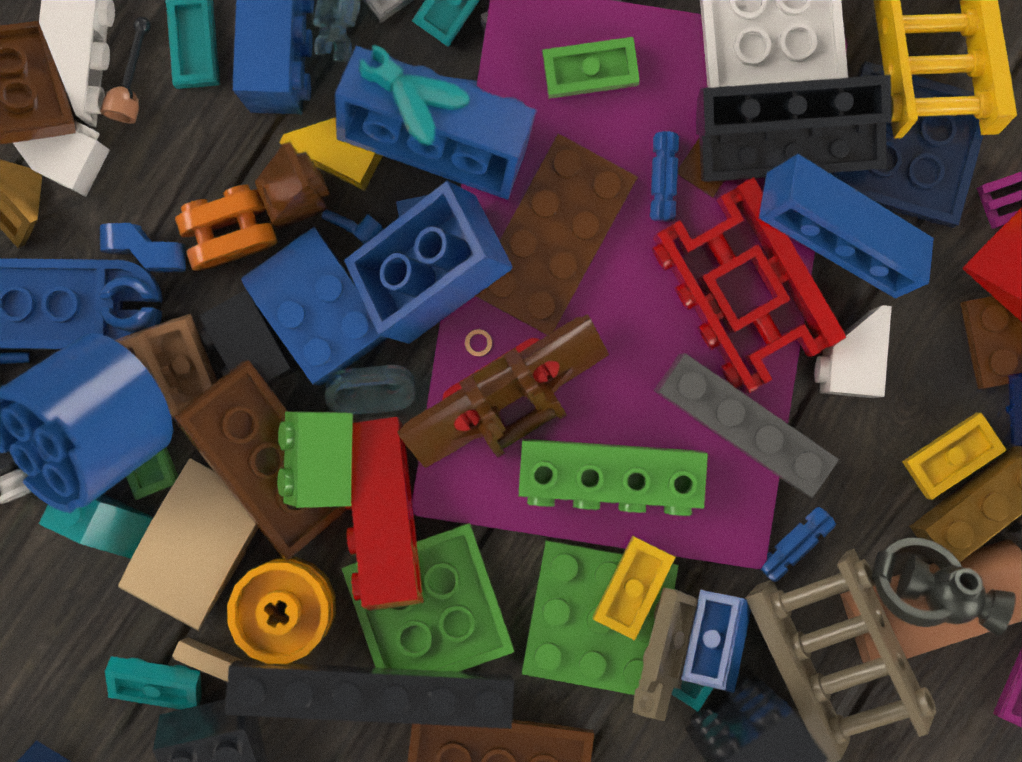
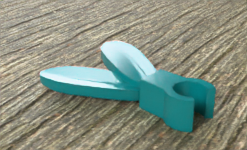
M373 46L372 60L380 62L382 66L372 68L366 64L365 60H360L359 72L361 76L368 81L376 82L388 92L392 91L407 129L416 140L424 145L432 144L435 137V124L426 105L453 110L463 108L469 103V95L457 85L426 77L403 75L404 70L390 60L387 52L381 47Z

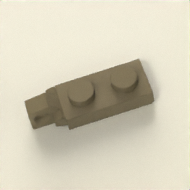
M663 587L660 601L657 603L654 611L655 621L649 646L646 648L643 656L644 666L641 679L639 680V687L635 689L633 713L665 721L671 693L674 688H681V678L698 598Z

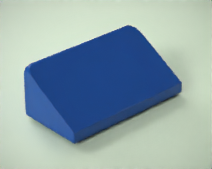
M700 590L681 680L733 693L735 691L751 609L746 599Z

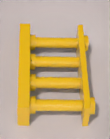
M874 0L884 75L891 74V125L894 139L903 138L918 120V116L973 114L976 119H979L981 135L999 134L1017 116L998 0H959L961 13L902 15L900 0ZM960 32L966 38L968 54L908 56L905 34ZM967 73L969 77H972L974 96L915 98L911 75Z

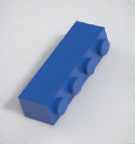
M799 154L766 173L759 219L895 299L929 284L933 237Z

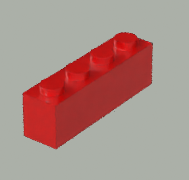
M398 417L352 423L351 506H345L346 510L352 509L354 527L347 528V542L350 554H356L358 572L352 573L351 576L353 596L355 601L361 600V606L369 611L424 603L406 444L397 433L398 430L403 428V424Z

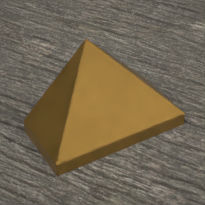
M0 160V229L17 248H20L26 244L38 220L42 175L29 167Z

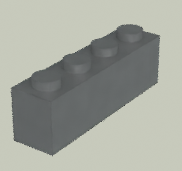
M685 353L678 354L654 389V392L790 486L809 497H814L839 461L831 453Z

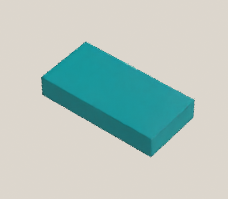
M166 0L173 86L176 89L220 85L213 0Z

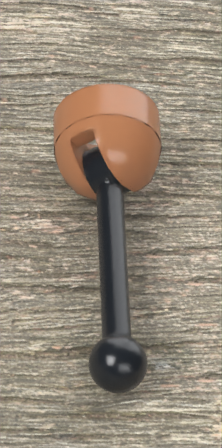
M146 17L135 19L133 27L136 33L122 85L107 91L100 109L102 115L123 123H135L139 111V100L130 88L144 35L151 30V22Z

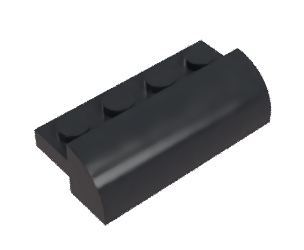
M891 74L701 88L698 93L696 108V134L699 135L701 181L750 179L752 177L764 178L766 173L797 154L828 173L887 169L886 123L891 122Z

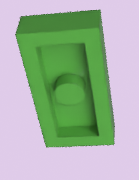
M633 37L542 50L548 99L634 87L640 83Z

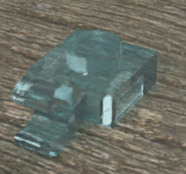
M359 0L317 1L313 24L321 28L315 40V54H330L333 43L335 48L333 61L344 62L350 59L352 44L347 36L346 28L355 27L356 17L360 9Z

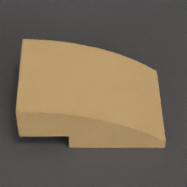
M190 458L151 521L118 587L199 631L245 556L246 548L259 527L213 470Z

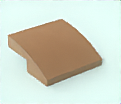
M191 314L145 328L115 340L127 348L152 375L166 399L171 418L218 381Z

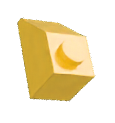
M336 117L283 134L279 142L283 145L290 141L299 154L307 151L316 167L364 191L382 158V155L337 140Z

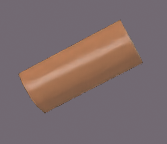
M1006 539L976 549L960 562L961 566L972 569L979 574L986 593L992 589L1015 593V608L1009 625L1021 622V549L1013 541ZM935 563L929 565L930 572L933 574L940 570ZM900 575L892 577L890 583L896 595ZM873 586L907 659L990 632L979 624L978 617L970 622L959 625L946 622L933 627L911 625L896 617L884 605L878 595L876 586ZM850 591L840 594L848 619L861 615ZM920 596L917 600L901 599L916 609L930 611L925 596ZM870 633L854 637L863 663L881 657Z

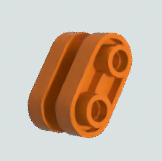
M239 185L224 191V198L209 203L206 199H199L186 203L181 207L182 213L175 217L181 237L195 236L198 245L193 246L186 252L192 270L199 271L217 267L268 249L278 242L271 223L257 224L255 216L266 210L258 190H250L249 185ZM238 222L240 230L218 238L214 237V230Z

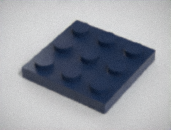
M867 61L860 66L858 77L884 75L883 66ZM911 75L915 98L974 96L972 91ZM973 114L918 116V120L905 136L896 139L893 138L892 125L889 122L886 123L887 169L832 172L830 174L888 210L954 228L960 223L984 135H981L979 119H976Z

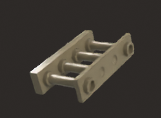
M855 549L846 551L837 563L841 572L839 574L784 593L782 590L778 591L775 583L768 580L756 585L746 597L747 603L804 724L829 758L828 762H837L842 759L850 743L851 735L909 717L918 736L927 735L936 714L935 703L929 690L926 687L920 688L873 589V586H875V582L872 580L873 572L866 560L859 559ZM847 590L850 591L861 615L805 635L801 631L797 632L790 617L792 610ZM866 633H870L881 656L880 658L826 676L816 672L810 659L811 652ZM890 675L901 700L845 718L840 714H836L829 700L832 693Z

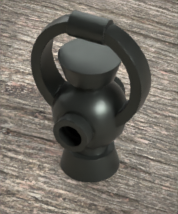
M906 538L891 544L884 551L877 553L872 580L875 582L876 590L884 605L904 622L919 627H933L944 622L955 625L964 624L978 617L979 624L996 636H1000L1009 625L1015 608V593L994 589L986 593L979 574L972 569L962 567L956 557L943 546L927 539ZM903 552L917 553L927 557L940 568V570L933 574L930 572L929 565L913 554L907 560L900 575L897 595L890 586L896 554ZM920 596H925L930 611L916 609L901 599L917 600Z

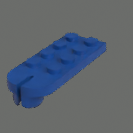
M0 259V349L61 350L85 334L96 333L116 340L160 324L162 318L161 310L155 308L122 310L123 302H162L160 286L149 271L125 260Z

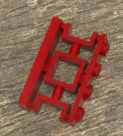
M754 177L716 200L727 220L694 239L690 238L681 220H679L670 227L658 232L653 237L657 245L651 248L661 268L664 271L671 268L680 283L674 289L687 311L694 308L703 324L698 326L697 329L703 341L710 350L717 347L723 357L725 364L720 366L727 382L736 389L740 387L743 393H751L757 390L759 386L773 380L761 359L797 339L806 356L809 357L847 338L788 235L759 219L763 192ZM735 204H738L769 259L766 258L759 244L738 256L734 254L723 233L744 221ZM675 239L685 255L706 242L720 266L699 278L708 293L704 296L673 243ZM751 259L773 298L737 319L715 279ZM782 283H784L814 338L805 324H800L781 335L769 312L791 300ZM720 319H723L730 333H734L753 322L764 340L765 345L744 356L753 371L752 374L748 372L719 322Z

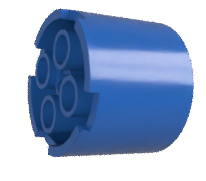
M89 333L83 335L0 388V453L10 451L16 464L28 475L23 480V484L42 501L63 512L71 513L79 507H85L166 448L172 438L173 425L171 413L166 399L152 375L127 348L101 334Z

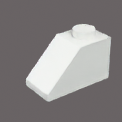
M882 305L871 309L844 331L847 338L832 347L823 349V356L817 357L814 370L815 382L820 383V393L866 398L884 397L892 306Z

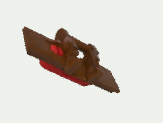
M589 315L576 317L541 340L530 338L451 386L444 392L442 401L404 423L403 428L398 430L397 433L424 468L429 467L480 437H484L488 446L496 457L499 458L505 454L504 449L555 417L561 420L567 416L554 393L560 386L580 375L610 354ZM522 396L526 397L536 407V409L510 425L503 426L499 414L500 410Z

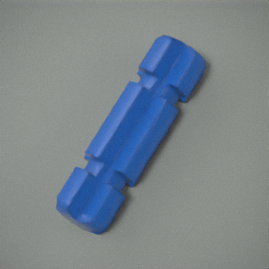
M656 132L653 137V152L656 153V157L652 159L651 195L655 197L651 202L650 217L658 222H670L676 217V201H673V196L677 195L678 158L675 157V153L679 151V135L675 132Z
M820 507L815 508L805 518L807 523L804 526L799 523L775 546L777 551L774 554L770 552L767 554L766 563L760 570L771 581H779L788 572L786 567L789 564L794 567L819 543L817 538L820 535L825 537L835 528L836 523L828 512Z

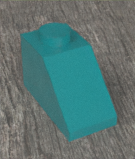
M102 494L87 506L79 507L71 513L63 512L47 505L39 524L79 544L132 559L154 517L106 494Z

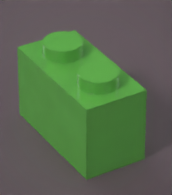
M285 412V421L280 423L278 432L279 446L281 449H284V468H281L278 473V491L280 496H284V504L294 507L351 506L353 413Z

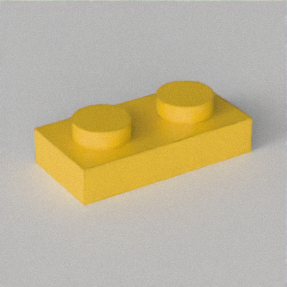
M975 413L903 460L902 463L926 499L932 500L1005 452L1006 448L982 413Z
M632 535L592 617L593 620L635 640L675 557Z

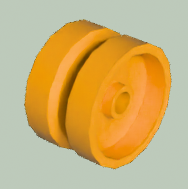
M282 557L276 558L248 571L234 586L227 604V624L235 643L249 657L267 664H289L307 656L329 633L336 616V594L329 578L315 564L298 557H291L288 561ZM281 601L288 605L285 610L288 616L282 615L278 610V603Z

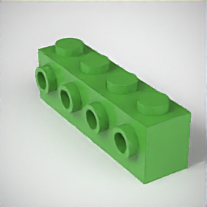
M522 439L519 496L528 497L527 504L533 506L551 507L555 506V499L573 500V507L579 509L598 510L600 509L601 502L619 503L618 510L624 512L644 513L646 512V505L664 506L665 514L691 516L692 508L704 509L708 453L700 450Z

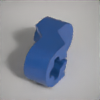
M107 223L100 225V252L133 254L146 271L155 273L186 271V244L152 242L140 225L132 223Z

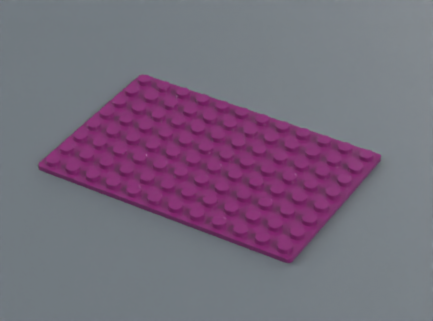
M490 0L477 86L482 91L502 98H515L523 102L527 107L536 109L526 153L509 199L506 200L461 184V188L476 195L499 241L558 133L636 175L638 178L555 328L557 330L576 317H583L588 314L610 355L560 386L554 393L567 416L561 420L555 417L504 449L505 454L497 458L484 437H480L427 468H424L418 460L412 499L413 512L416 516L465 524L470 523L471 525L625 549L633 535L676 557L761 569L767 560L779 477L654 392V389L678 354L684 353L727 382L720 366L725 364L723 357L717 347L713 350L707 347L697 329L698 326L703 324L694 308L687 311L674 289L680 283L671 268L667 271L661 268L651 249L657 245L653 237L681 220L691 239L727 220L716 200L749 180H725L712 198L678 175L677 195L673 196V201H676L675 219L670 222H658L650 217L651 202L655 197L651 195L652 159L656 157V153L653 152V137L656 132L670 131L678 133L679 151L675 153V157L678 158V168L699 138V135L696 134L697 98L701 88H708L701 14L613 0ZM627 37L634 38L640 80L638 86L548 99L542 50ZM845 39V48H846V52H847L848 43H847V40ZM766 177L755 178L763 192ZM735 204L744 221L723 233L734 254L738 256L759 244L764 255L769 259L738 204ZM788 236L809 273L812 275L815 251ZM675 239L673 243L704 296L708 293L699 278L719 267L718 261L707 242L685 255ZM751 259L715 279L737 319L773 298ZM782 283V286L791 300L769 312L781 335L800 324H804V318L784 283ZM474 296L440 321L427 409L442 401L443 394L448 388L530 338L541 340L547 335ZM720 319L719 322L748 372L752 374L753 371L744 356L765 345L764 340L753 322L734 333H730L723 319ZM476 329L486 331L492 339L490 351L483 356L470 354L465 346L467 335ZM475 334L471 337L470 347L472 350L481 352L487 347V339L484 335ZM797 339L761 359L773 380L759 386L757 390L751 393H743L787 424L800 351V343ZM522 396L500 410L499 414L503 426L510 425L536 409V407L526 397ZM522 439L704 451L708 453L704 509L692 508L691 516L665 514L664 506L646 505V512L644 513L619 511V503L601 502L600 509L598 510L574 508L573 500L555 499V506L551 507L528 505V497L519 496Z

